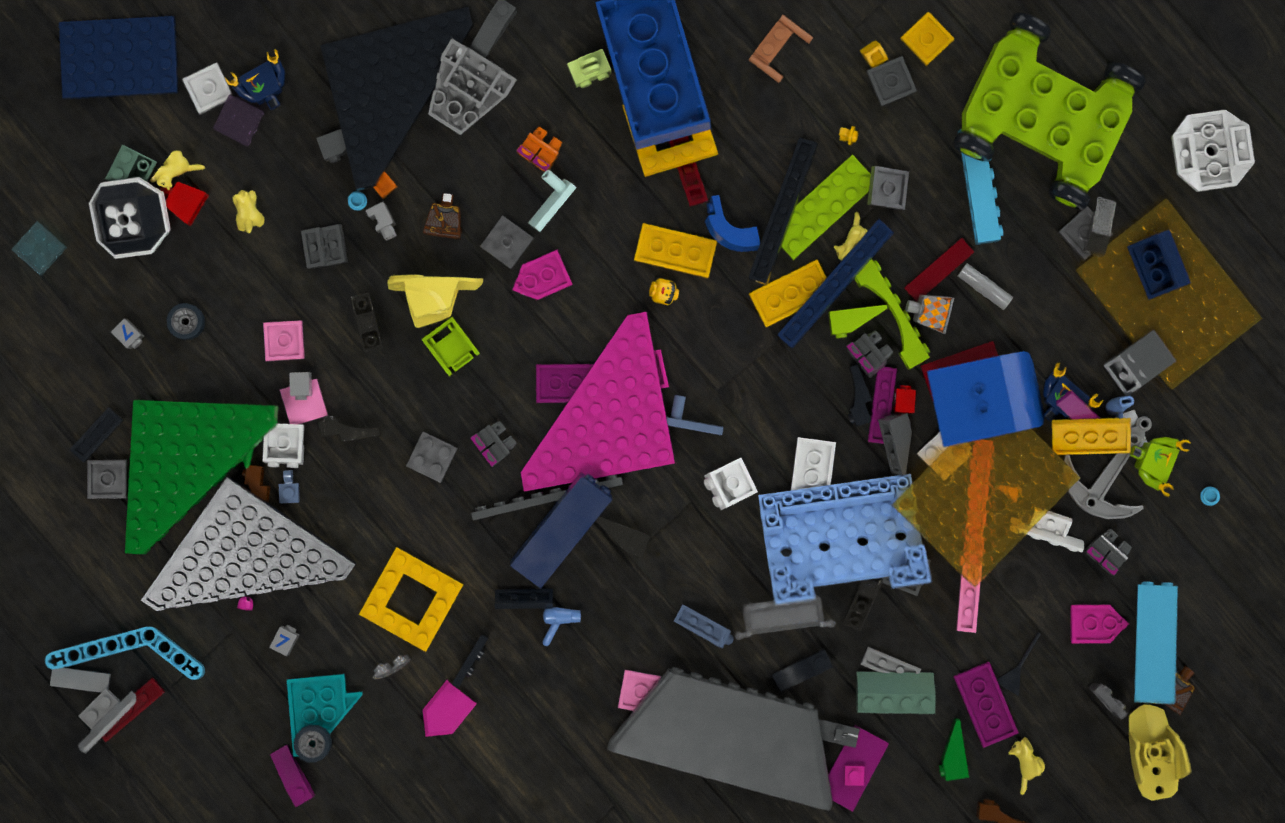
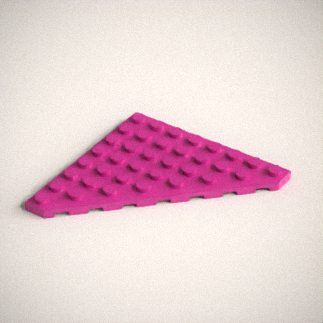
M647 312L627 315L521 471L524 491L572 483L581 472L585 475L588 473L594 478L675 463Z

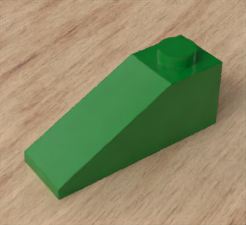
M958 718L953 720L941 758L942 765H939L940 777L943 776L946 781L969 778L961 723Z

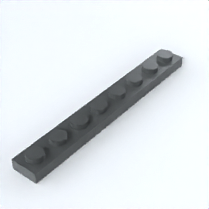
M617 474L607 476L606 481L599 482L598 479L595 481L600 487L604 485L607 488L623 485L622 478H617ZM557 488L549 490L550 494L544 496L542 492L532 494V499L524 500L523 497L512 499L513 503L505 505V501L494 503V508L487 509L486 506L477 507L475 512L471 513L472 519L477 520L556 501L561 498L565 491Z

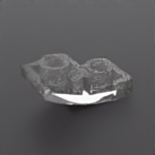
M406 654L404 657L399 655L392 662L394 664L393 667L388 662L385 665L380 663L373 670L376 674L372 678L376 680L387 677L403 668L412 659Z

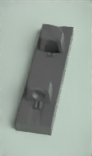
M819 719L822 740L856 748L860 728Z

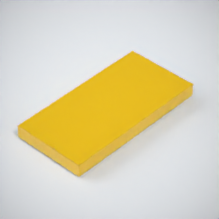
M643 223L634 261L708 278L717 241Z
M817 259L768 285L750 292L749 295L765 328L797 313L827 277Z
M1130 418L1052 420L1053 455L1131 453Z

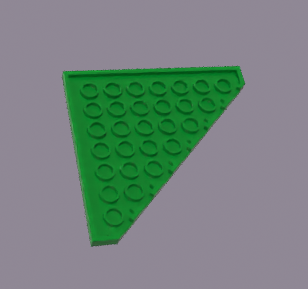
M133 400L125 553L147 554L151 547L157 541H160L174 524L178 523L194 505H197L213 486L215 487L232 468L245 458L244 456L250 450H253L263 440V437L269 431H272L277 426L278 406Z

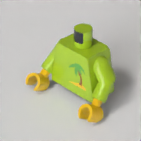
M1161 437L1152 439L1150 443L1144 442L1142 448L1135 445L1132 446L1129 455L1137 459L1135 468L1138 469V474L1143 482L1158 491L1161 490L1164 496H1170L1164 490L1168 487L1174 490L1167 481L1180 451L1177 448L1179 447L1182 451L1188 452L1189 450L1183 449L1182 446L1185 442L1190 444L1191 442L1188 440L1179 442L1178 439Z

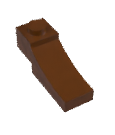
M249 465V468H244L242 472V480H245L244 484H248L252 493L269 503L271 486L263 485L265 466Z
M983 799V802H978L976 817L979 820L995 821V823H1031L1006 815L999 810L1000 806L995 803V800Z

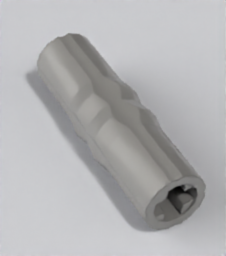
M968 263L957 275L1002 310L1013 299L1010 294Z

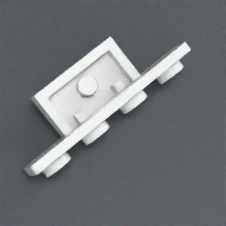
M1035 507L1029 523L1013 517L1010 518L1009 528L1016 533H1024L1037 540H1046L1052 545H1061L1073 552H1083L1084 550L1083 540L1067 535L1072 524V518Z

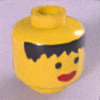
M662 278L657 279L655 282L653 281L649 290V296L652 297V300L655 303L670 305L673 300H677L679 294L675 282Z

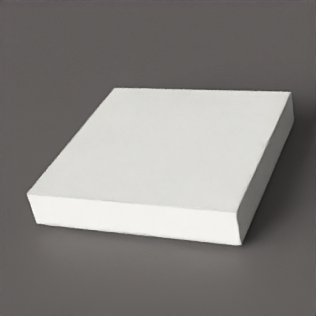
M218 63L182 79L199 114L234 98Z

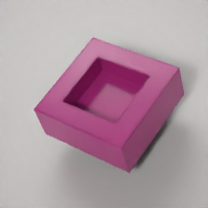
M845 765L844 785L864 786V766Z

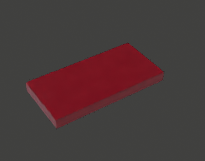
M992 341L921 365L920 367L932 402L933 398L927 371L997 357L998 353L994 342Z

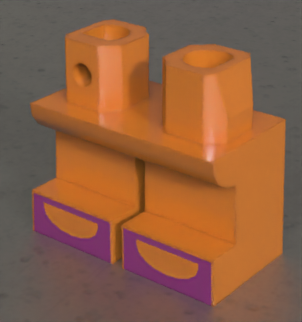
M538 127L533 134L529 133L527 139L517 149V154L545 172L550 170L559 156L558 151L561 148L562 142L553 137L550 143L546 144L543 142V139L548 132Z

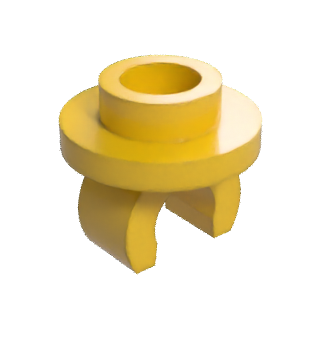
M854 126L851 127V130L841 128L839 132L840 140L848 141V145L852 146L853 142H857L858 131H855Z

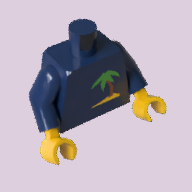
M274 49L275 57H270L267 52V62L238 77V79L233 72H231L234 76L232 81H228L225 77L227 84L231 85L241 98L251 103L257 102L259 105L266 102L270 110L280 106L276 96L283 92L282 87L285 84V70L278 59L279 56L276 49Z
M1060 363L1055 365L1054 371L1044 383V403L1049 408L1043 416L1050 422L1058 415L1063 419L1070 418L1056 403L1058 399L1070 390L1091 409L1099 407L1103 400L1099 403L1095 402L1094 399L1098 394H1094L1090 399L1089 396L1064 376L1066 367L1063 371L1058 370Z

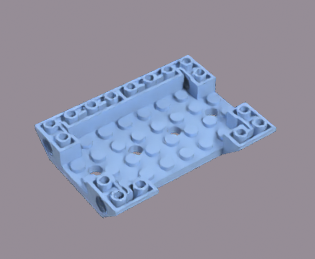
M911 474L758 495L769 572L776 604L815 599L813 587L888 577L892 588L931 582L925 547L922 545L918 525L917 505ZM897 533H904L906 539L900 541L896 539L895 535ZM860 538H865L868 541V544L865 546H860L857 543V540ZM826 543L830 546V549L828 551H821L819 546ZM789 549L792 554L784 557L781 555V551Z

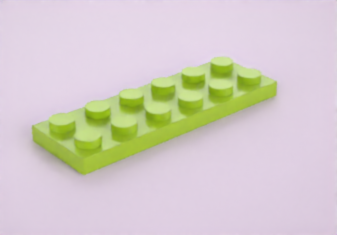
M853 155L796 206L781 246L792 260L798 257L869 192L871 174Z

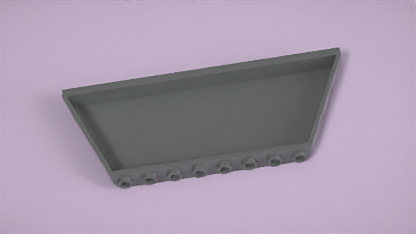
M672 667V669L666 670L608 742L607 749L614 753L819 809L831 810L833 800L818 710L809 703L797 704L795 703L796 700L791 698L779 699L777 695L772 693L760 694L754 688L747 687V690L739 688L740 685L729 682L727 685L720 683L721 680L710 677V679H705L699 673L691 672V674L683 673V669Z

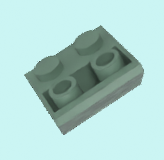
M122 145L105 179L114 181L140 177L148 182L157 161Z

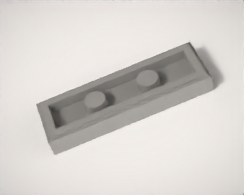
M867 647L861 661V665L882 673L916 672V674H919L921 671L916 666L870 647Z
M71 668L52 669L50 686L102 693L106 688L109 689L111 674Z

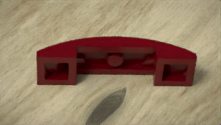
M688 136L669 141L671 147L690 142ZM696 162L677 167L689 206L707 202L708 198Z

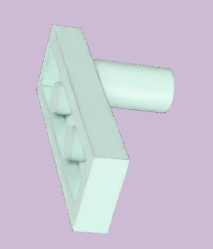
M550 170L543 173L542 179L555 190L528 222L539 232L577 188L566 179L562 181Z

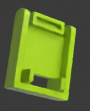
M453 317L422 339L448 376L452 375L451 370L448 369L449 367H452L456 372L474 359L470 353L472 350L475 355L478 356L480 354ZM448 326L451 333L436 343L432 337Z

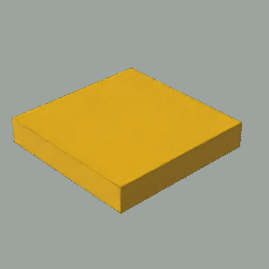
M929 11L900 38L926 66L954 41L952 35Z

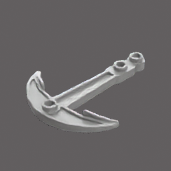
M1139 417L1135 421V427L1131 428V437L1134 436L1137 439L1136 443L1131 442V448L1134 445L1138 447L1145 437V432L1151 428L1152 422L1148 417ZM1143 420L1147 422V426L1145 428L1141 425V422ZM1115 453L1090 489H1087L1079 481L1080 477L1073 467L1070 455H1065L1063 462L1065 485L1069 495L1082 510L1104 519H1122L1144 509L1143 505L1125 506L1115 504L1114 506L1104 501L1106 493L1128 460L1129 453ZM1089 499H1092L1094 501V505L1092 507L1088 505Z

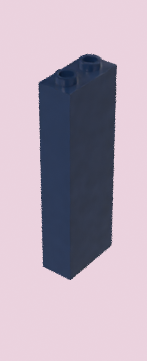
M581 472L510 560L512 568L539 588H542L612 501L611 491L604 485L600 487L595 483L596 479L588 473L585 475Z

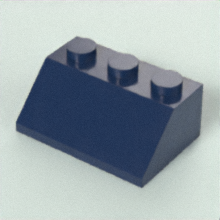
M1170 230L1127 246L1148 300L1191 283Z

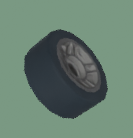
M188 303L174 306L167 316V327L170 333L183 340H192L198 337L205 326V317L202 311ZM188 318L189 324L184 325L182 319Z
M308 725L296 734L294 750L300 759L306 762H317L329 753L332 739L324 727ZM311 740L316 742L315 747L309 745Z

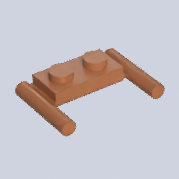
M784 15L781 16L749 58L750 62L778 83L783 79V76L772 69L769 64L793 33L797 34L808 44L813 39L811 35Z

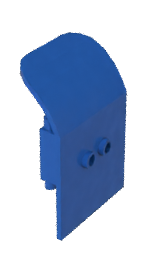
M1017 352L927 371L943 447L1032 429L1044 424V410L1036 372L1028 352Z

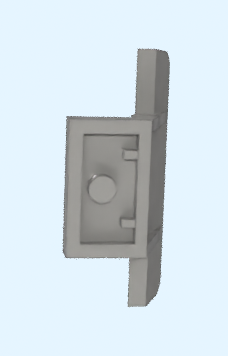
M106 688L79 715L91 728V732L78 744L79 749L83 753H86L135 704L136 695L132 691L120 701Z

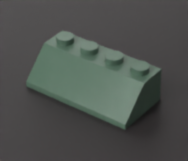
M856 671V711L858 713L935 714L934 673Z

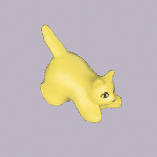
M176 150L170 154L163 163L164 166L159 168L150 182L154 183L157 181L158 186L170 190V187L173 186L171 181L174 177L180 176L187 171L204 170L205 166L200 164L190 165L182 155V152Z
M241 190L232 197L238 212L236 223L240 231L246 230L247 233H251L253 226L261 227L264 224V216L256 209L257 196L255 191L251 190L248 193Z
M855 212L853 227L850 229L845 243L841 246H834L838 259L841 261L868 232L867 229L859 225L860 215L858 212Z
M1026 737L1020 742L1016 741L1008 752L1009 755H1015L1019 758L1022 774L1021 795L1027 790V781L1035 776H1040L1045 769L1043 760L1033 755L1032 745Z

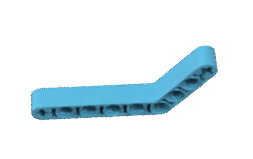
M144 627L49 653L45 659V663L50 669H61L139 647L149 646L188 678L198 680L205 674V667L198 660L155 627ZM148 630H152L155 633V637L151 641L146 639V632ZM130 635L136 638V642L132 646L127 643V638ZM111 640L117 643L114 651L108 648V643ZM163 642H168L170 645V649L166 653L161 650ZM92 645L98 648V653L95 656H92L89 652ZM73 650L79 653V658L76 661H73L70 657ZM180 653L185 657V661L181 665L176 662V656ZM55 657L65 658V660L58 661L57 665L56 663H52V660L55 659ZM189 664L193 668L199 667V675H192L193 670L186 666Z

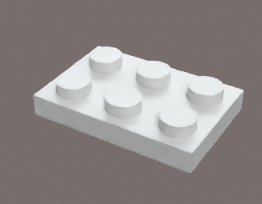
M797 437L791 490L831 485L836 442Z

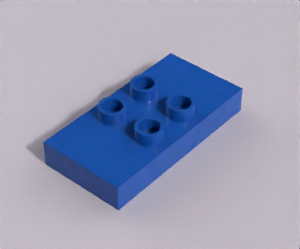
M601 0L595 2L636 150L711 130L710 119L675 0Z

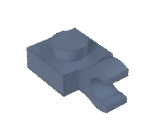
M293 470L283 471L284 484H279V503H299V483H293Z

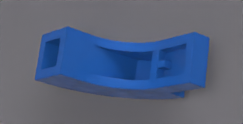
M719 195L711 196L708 201L709 203H707V211L711 215L706 218L705 223L712 237L722 246L734 251L747 252L757 250L760 247L757 227L740 229L730 225L723 215Z

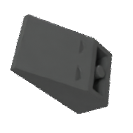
M1152 330L1107 360L1104 367L1124 395L1128 396L1177 360L1157 332Z

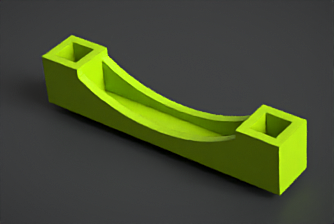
M871 259L854 279L859 288L864 286L870 289L889 307L898 324L901 335L902 352L898 354L909 370L930 358L928 355L930 351L925 343L922 344L918 338L920 333L915 326L912 328L909 321L911 318L907 311H902L899 306L901 304L899 297L896 293L892 294L889 289L891 287L889 280L886 277L883 278L879 272L882 270L877 261L873 262Z

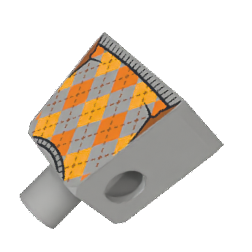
M919 295L917 302L907 301L905 310L914 313L913 321L945 334L954 298Z

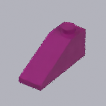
M288 745L270 754L295 807L316 795L295 757H293Z

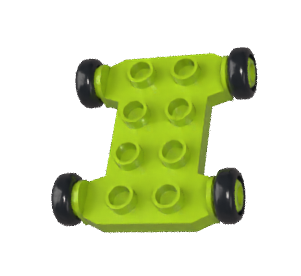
M1015 13L1009 23L1012 30L1008 31L1002 39L994 44L962 112V130L956 135L953 146L961 153L973 159L988 162L995 153V148L992 146L993 141L1000 134H1003L1058 162L1057 178L1051 184L1048 194L1052 199L1067 207L1084 210L1090 202V197L1087 193L1092 186L1100 181L1132 113V96L1135 92L1143 89L1146 78L1141 72L1128 65L1111 62L1104 71V76L1107 80H1103L1092 91L1036 62L1037 48L1040 43L1048 40L1051 28L1037 17L1026 13Z

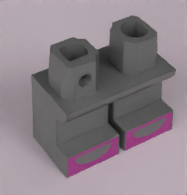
M877 331L868 335L864 333L857 341L851 342L846 346L848 353L869 378L887 364V359L893 354L892 349L887 344L880 350L875 346L882 341Z
M501 421L492 426L488 425L471 437V440L480 452L484 451L482 454L492 467L511 453L510 450L517 444L511 435L504 441L500 439L498 435L506 430Z
M1108 529L1103 535L1099 534L1084 549V552L1107 573L1114 576L1120 566L1128 559L1127 555L1132 547L1125 541H1122L1118 547L1113 545L1112 542L1118 535L1112 529Z

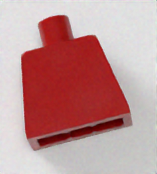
M177 182L173 188L170 187V190L164 187L160 189L164 192V196L167 197L166 207L190 226L209 197L204 191Z

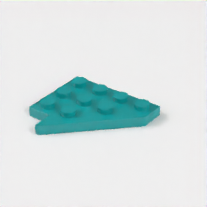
M345 674L287 679L293 757L298 756L294 750V739L302 728L308 725H319L331 734L363 695V691L347 693ZM311 740L309 745L315 747L316 742Z

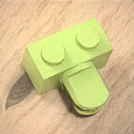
M603 49L567 63L576 88L579 86L585 88L592 84L591 81L596 79L599 81L604 80L612 73Z

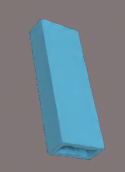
M1142 582V585L1137 586L1134 702L1175 703L1178 586H1173V583H1161V586L1153 585V582Z

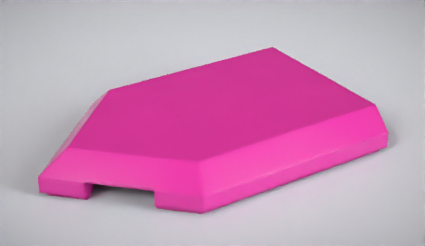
M558 250L523 264L513 291L539 300L573 285Z
M1071 605L1072 644L1111 643L1129 625L1111 605Z
M446 680L423 709L425 736L453 734L477 703L453 686L450 681Z

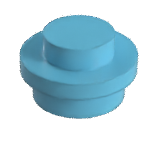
M355 191L349 195L348 204L353 210L359 211L367 205V198L362 192Z
M1206 487L1201 491L1200 499L1203 504L1213 506L1218 503L1220 494L1216 488Z

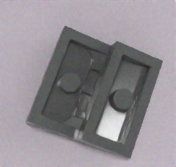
M341 224L301 231L307 269L348 262Z

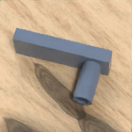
M674 395L671 417L667 416L666 418L668 426L722 435V426L682 419L686 397Z
M682 604L674 622L718 647L723 648L724 644L730 645L733 642V636L730 634L731 631Z

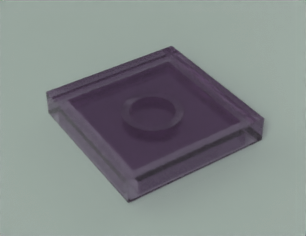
M229 94L213 129L245 146H249L264 111Z

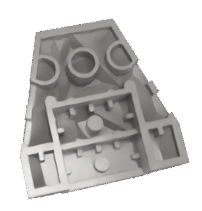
M452 38L441 56L439 73H437L436 87L433 91L428 115L462 135L508 96L517 79L482 55Z

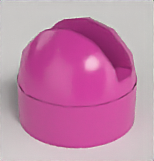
M241 597L237 608L253 610V600L250 597Z

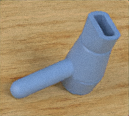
M1131 396L1113 398L1106 404V412L1111 416H1115V418H1123V412L1134 404V400Z
M559 607L545 608L543 620L545 624H551L543 639V645L548 646L551 643L560 624L580 622V610Z

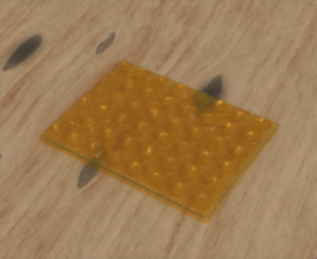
M1167 198L1076 269V272L1133 343L1152 330L1157 332L1177 360L1158 374L1170 390L1177 387L1262 319ZM1170 230L1191 283L1148 300L1127 246Z
M1032 429L948 446L895 500L892 506L973 587H976L1080 477Z

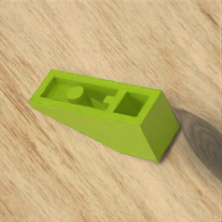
M887 305L830 311L828 316L831 336L836 335V338L847 337V334L885 311Z

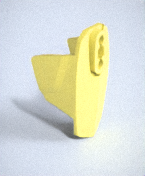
M395 275L389 277L388 289L406 292L413 323L416 328H420L451 317L458 291L476 290L482 285L483 279Z
M1143 704L1129 715L1130 754L1135 780L1143 797L1151 801L1170 798L1178 791L1179 779L1186 777L1190 773L1186 749L1179 736L1169 726L1165 711L1156 706ZM1154 767H1157L1158 769L1156 775L1152 772V769ZM1157 786L1161 787L1160 793H1156Z

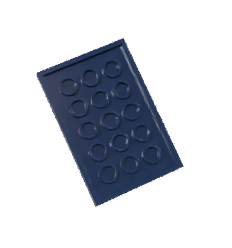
M174 16L59 22L63 99L178 93Z

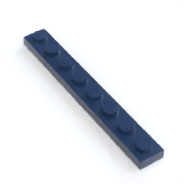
M878 219L777 335L793 348L895 232Z

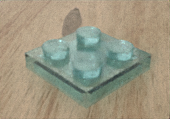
M37 221L11 250L42 276L67 247Z

